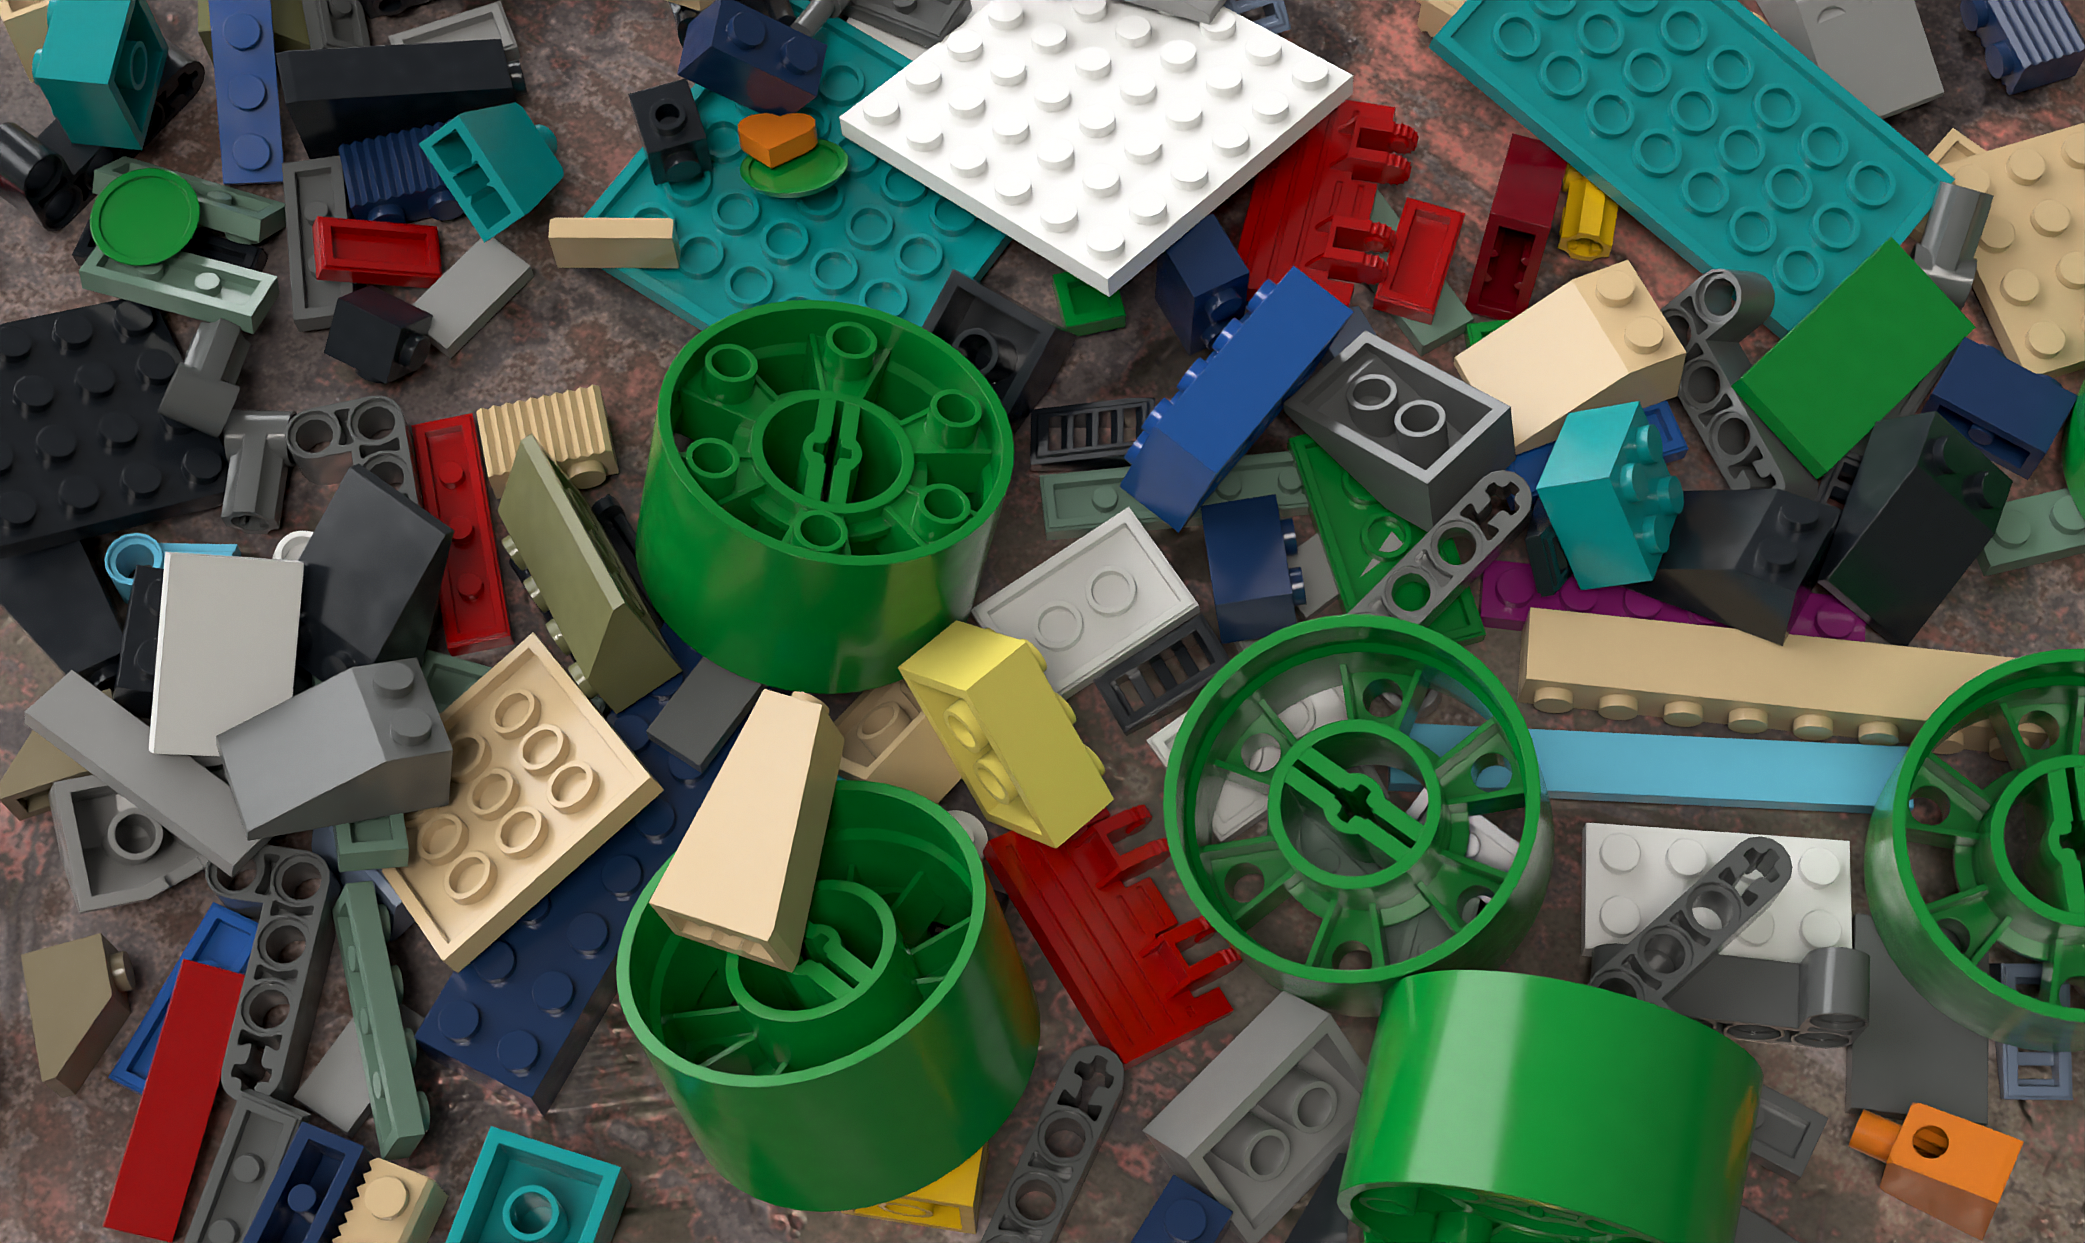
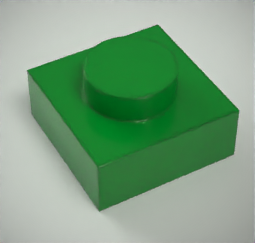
M1069 272L1052 275V287L1063 328L1078 337L1125 327L1126 314L1119 289L1108 297Z

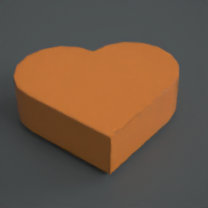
M768 113L754 114L742 119L738 124L740 148L772 169L808 153L818 143L815 119L804 113H789L782 116Z

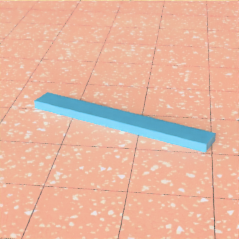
M1414 723L1409 737L1428 747L1441 758L1480 726ZM1528 729L1536 750L1548 796L1552 799L1872 814L1887 780L1909 748L1906 746ZM1388 766V791L1421 792L1424 789V786L1414 777L1399 769ZM1490 766L1479 774L1476 786L1485 792L1502 790L1510 782L1512 773L1502 766ZM1913 799L1909 801L1910 812L1914 809Z

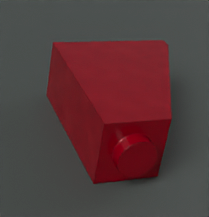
M1512 133L1465 303L1466 309L1471 313L1498 320H1509L1528 309L1568 163L1541 140Z

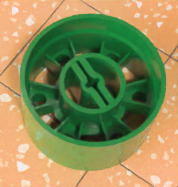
M791 300L748 308L711 324L691 339L678 353L664 376L659 392L635 540L639 575L649 599L666 624L695 651L718 666L763 685L805 693L837 694L875 689L904 679L898 667L956 620L966 623L971 612L1014 465V442L1006 411L987 379L958 350L926 329L880 310L837 301ZM822 488H823V489H824L823 500L820 501L821 492H822Z
M1343 614L1299 622L1260 639L1231 659L1202 689L1188 710L1177 732L1169 755L1164 781V826L1172 860L1187 894L1206 920L1255 973L1279 991L1293 994L1321 1010L1352 1017L1379 1018L1384 993L1389 986L1405 977L1445 970L1496 971L1521 944L1543 904L1551 878L1555 832L1553 813L1546 784L1524 717L1500 680L1481 660L1460 644L1441 633L1419 624L1379 615ZM1343 685L1348 720L1326 724L1297 740L1277 716L1290 706L1311 695ZM1428 688L1458 700L1487 720L1441 758L1428 747L1409 737ZM1392 692L1403 697L1400 708L1390 716L1377 717L1369 713L1372 701L1382 693ZM1265 746H1274L1281 749L1279 761L1270 770L1257 772L1250 769L1251 757L1258 749ZM1360 765H1384L1399 769L1414 777L1426 788L1428 794V811L1425 824L1422 825L1389 802L1374 779L1360 773H1348L1345 770ZM1490 766H1502L1507 768L1512 773L1508 785L1502 790L1485 792L1476 786L1479 774ZM1226 780L1268 795L1267 836L1211 845L1214 811H1216V806ZM1525 807L1523 834L1515 859L1508 873L1466 858L1470 840L1469 816ZM1345 811H1347L1354 817L1349 819ZM1304 812L1337 835L1351 857L1364 863H1376L1384 870L1363 876H1342L1326 872L1309 863L1303 856L1300 841V829ZM1375 818L1379 826H1377L1371 820ZM1247 874L1264 876V888L1260 894L1249 902L1234 900V887L1240 878ZM1290 896H1293L1308 911L1323 919L1305 965L1277 956L1246 933ZM1478 896L1492 898L1470 923L1462 920L1463 908L1469 900ZM1432 907L1454 936L1419 956L1390 965L1385 928L1410 921ZM1362 950L1372 955L1371 969L1339 970L1343 957L1352 951Z
M2057 649L2033 653L2006 661L1969 680L1947 697L1920 729L1887 780L1872 813L1865 842L1864 874L1870 912L1877 932L1889 956L1902 975L1931 1005L1959 1025L2002 1044L2028 1050L2046 1052H2078L2085 1050V1009L2064 1007L2059 998L2062 985H2075L2085 991V755L2079 754L2083 717H2085V649ZM1989 719L2012 771L1995 779L1981 790L1932 752L1955 732L1979 721ZM2033 723L2040 726L2048 735L2049 748L2033 749L2027 746L2020 735L2018 725ZM1917 797H1924L1934 801L1941 810L1942 822L1937 825H1927L1918 822L1910 812L1909 801ZM2021 802L2029 844L2023 859V871L2029 884L2036 890L2037 897L2030 893L2019 881L2010 866L2005 850L2004 827L2009 809ZM1907 842L1953 849V869L1959 893L1925 904L1912 873ZM1940 928L1949 929L1956 934L1961 943V952ZM1995 942L2018 955L2043 962L2039 1000L2019 993L1998 982L1976 966Z
M859 780L836 781L799 961L792 973L674 934L649 904V901L675 853L661 866L644 888L629 915L618 949L616 977L621 1008L630 1028L709 1163L724 1179L748 1195L775 1206L814 1212L847 1211L871 1207L898 1199L939 1180L969 1159L999 1130L1023 1095L1032 1075L1039 1048L1040 1011L1037 995L975 845L968 833L952 815L926 797L885 783ZM932 922L951 926L932 938L928 928ZM734 1000L738 1004V1006L729 1007Z
M1445 970L1408 976L1393 983L1384 993L1338 1192L1337 1204L1341 1212L1350 1221L1387 1243H1735L1764 1074L1754 1057L1723 1034L1677 1012L1627 995L1570 981L1501 971Z

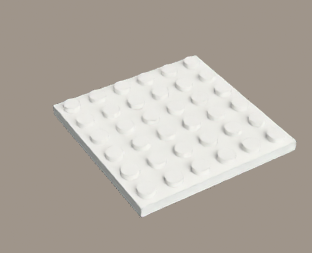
M993 0L948 34L941 43L935 44L841 115L839 119L844 137L1110 297L1353 94V75L1222 6L1213 21L1208 25L1123 0Z

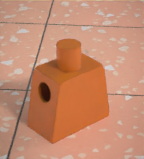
M1913 1102L1903 1125L1864 1109L1848 1147L1886 1163L1879 1186L1885 1193L1983 1241L2024 1141L1928 1105Z

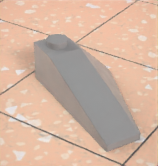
M220 756L191 757L229 785ZM95 775L53 783L48 798L61 861L79 914L147 901L206 868L208 859Z

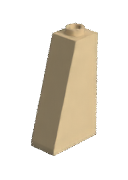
M767 689L763 690L649 901V904L674 934L791 973L794 971L799 961L845 742L844 737L828 715L829 708L821 700L800 691H795L791 696Z

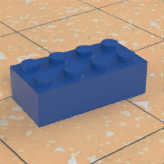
M1295 266L1290 269L1278 284H1275L1270 279L1263 283L1246 306L1248 312L1239 321L1234 317L1217 337L1211 347L1214 351L1206 360L1199 357L1188 369L1177 385L1179 391L1170 401L1164 397L1157 404L1141 426V429L1144 431L1124 456V459L1131 464V467L1119 487L1178 533L1284 409L1283 403L1312 376L1353 314L1350 308Z

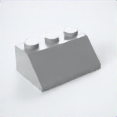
M1282 991L1142 1131L1177 1177L1233 1211L1229 1229L1244 1243H1258L1329 1170L1338 1153H1346L1348 1151L1367 1068L1331 1014L1293 994Z

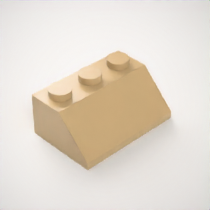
M905 679L879 688L864 690L834 721V724L845 739L838 775L846 780L871 781L901 787L922 795L939 805L942 798L962 779Z

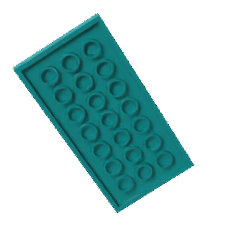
M1467 0L1433 37L1429 45L1433 52L1699 272L1705 274L1712 269H1730L1756 272L1764 275L1772 284L1775 293V304L1771 315L1763 325L1780 339L1886 240L1892 237L1901 245L1932 208L1940 181L1952 184L1955 180L1954 177L1737 0ZM1734 289L1733 294H1732V296H1731V298H1732L1734 301H1736V290H1735V289Z

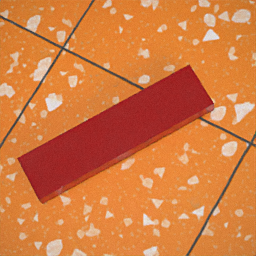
M473 413L411 425L425 510L454 530L439 592L448 651L452 657L513 645L514 639L477 424Z
M187 959L182 960L102 1224L103 1228L172 1243L221 1078V1069L245 978L244 974Z

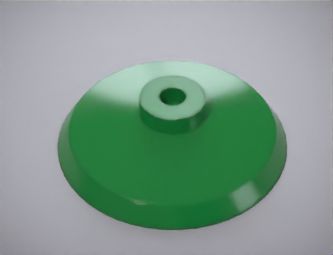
M818 138L817 145L811 151L773 169L748 154L741 163L740 175L751 188L763 195L777 198L804 197L819 193L834 185L848 166V155L839 145Z
M159 168L133 170L111 181L96 198L90 214L91 234L98 248L109 258L117 262L135 266L158 263L175 255L192 238L199 222V201L191 185L174 172Z

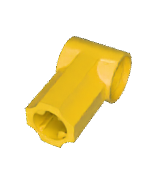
M1567 163L1562 183V191L1567 193L1562 212L1558 248L1567 252L1570 258L1591 262L1596 258L1609 257L1613 245L1618 204Z

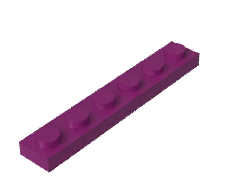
M1494 560L1481 573L1478 612L1483 626L1487 628L1522 631L1530 607L1733 628L1619 585L1580 590L1574 574L1555 595L1541 597V593L1537 592L1530 563ZM1811 593L1789 634L1865 642L1866 622L1834 595Z

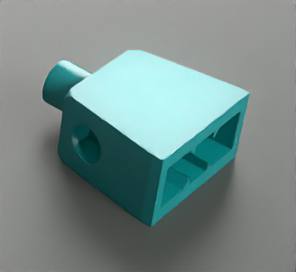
M516 102L464 112L419 143L484 243L528 214L564 177L563 167L554 155L557 150V140L554 133L544 125H534L524 108Z

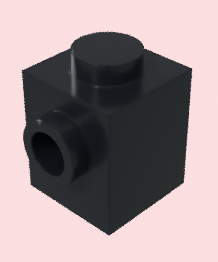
M684 78L628 94L635 125L655 185L669 181L684 182L694 178L701 172L713 169L707 138L687 79Z
M369 285L338 298L324 354L355 368L356 374L367 381L387 384L418 370L423 365L430 351L431 341L427 335L433 315Z

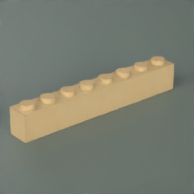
M1530 607L1521 632L1517 702L1534 704L1536 709L1547 713H1564L1577 708L1596 710L1601 716L1613 720H1628L1635 718L1637 715L1662 717L1666 723L1679 727H1691L1702 722L1728 724L1729 729L1745 734L1775 729L1793 731L1796 737L1804 740L1817 741L1825 740L1832 736L1858 738V741L1864 745L1893 746L1898 742L1911 744L1931 714L1947 697L1966 682L1990 668L2015 658L1792 634L1788 635L1783 646L1734 628ZM1989 719L1979 721L1955 732L1932 752L1935 754H1954L1963 749L1989 752L1990 757L1994 759L2008 761ZM2023 723L2018 725V730L2024 743L2033 749H2040L2048 739L2044 729L2036 724Z

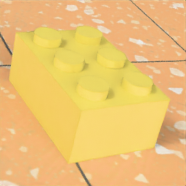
M956 620L898 667L987 821L1057 849L1114 800L1102 778L1105 774V768L1101 760L1088 746L1082 743L1073 727V724L1076 723L1074 711L1064 698L1053 691L1043 673L1047 670L1045 659L1039 650L1028 640L1023 638L1019 640L997 633L991 628L984 629Z

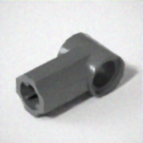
M1940 181L1921 242L1915 243L1910 257L1961 311L1968 298L1975 277L1977 259L1974 258L1994 195Z
M222 318L216 322L200 323L187 349L184 363L180 361L159 406L158 414L214 438L219 437L239 393L240 387L236 386L235 383L251 345L244 338L240 326Z
M231 410L225 424L224 446L229 469L221 519L226 527L236 528L247 534H268L270 530L279 529L288 467L296 466V462L285 441V429L289 421L297 414L295 411Z

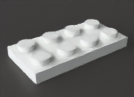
M1586 823L1582 830L1581 956L1592 957V949L1599 945L1613 943L1628 944L1739 843L1750 837L1758 836L1773 839L1785 848L1792 862L1791 878L1772 905L1719 954L1800 963L1814 949L1825 947L1852 948L1850 841ZM1757 870L1748 875L1744 873L1735 889L1742 896L1746 888L1756 879L1764 876ZM1704 907L1692 909L1693 915L1700 925L1711 930L1722 929L1721 920L1715 912Z

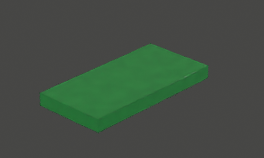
M1890 237L1733 383L1731 388L1806 469L1818 479L1847 454L1875 426L1876 421H1880L1976 327L1903 248Z
M1308 434L1288 439L1287 449L1291 452L1293 467L1296 468L1302 484L1301 491L1306 496L1309 506L1308 512L1315 533H1318L1338 591L1337 599L1342 614H1348L1428 532L1386 509ZM1391 532L1403 543L1395 551H1380V548ZM1453 537L1443 543L1439 555L1449 564L1461 565ZM1373 559L1380 561L1379 564L1361 576ZM1408 582L1399 587L1395 593L1394 602L1405 611H1416L1426 605L1431 592L1422 583ZM1470 586L1428 627L1463 647L1482 642L1486 636Z

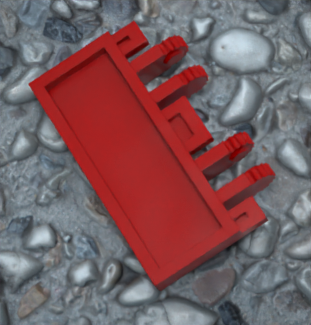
M1346 99L1257 173L1237 250L1250 272L1246 301L1252 299L1267 279L1278 284L1293 266L1348 308L1351 305L1354 284L1330 279L1360 284L1366 283L1367 285L1385 282L1389 266H1387L1388 262H1385L1384 258H1380L1379 255L1365 253L1369 251L1374 253L1380 252L1381 254L1383 252L1388 253L1389 250L1393 249L1396 239L1395 230H1392V227L1387 226L1386 223H1374L1371 220L1378 188L1376 183H1389L1390 185L1396 184L1398 186V184H1404L1405 181L1408 182L1412 166H1410L1411 162H1408L1407 158H1403L1399 154H1411V151H1415L1419 139L1418 132L1414 130L1415 128H1411L1403 123L1397 124L1394 122L1396 107Z
M1144 804L1133 806L1131 809H1126L1113 816L1105 807L1057 849L1011 830L989 840L982 852L1098 1044L1102 1047H1107L1117 1054L1123 1064L1124 1071L1202 1033L1207 1026L1229 1016L1233 1012V1008L1219 986L1194 998L1191 992L1227 975L1238 967L1243 960L1232 947H1229L1188 966L1181 952L1193 947L1195 944H1201L1210 939L1217 932L1203 915L1176 927L1179 922L1150 877L1126 888L1123 885V882L1159 866L1171 855L1168 841L1165 837L1153 840L1119 856L1112 845L1129 835L1140 832L1149 824V821L1152 820V815Z

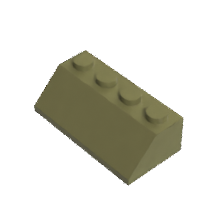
M531 433L520 442L498 508V513L509 532V535L501 541L520 570L524 571L528 568L531 576L523 581L524 586L544 613L550 610L553 619L545 623L546 628L566 656L571 653L573 654L576 662L570 665L568 670L578 687L589 700L599 694L610 708L618 714L683 670L603 526L592 513L590 503Z

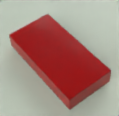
M1407 197L1395 233L1394 247L1389 251L1386 261L1388 262L1387 266H1389L1385 282L1382 281L1378 285L1372 309L1421 323L1432 324L1466 213Z
M317 216L312 226L317 280L430 288L442 276L437 226Z

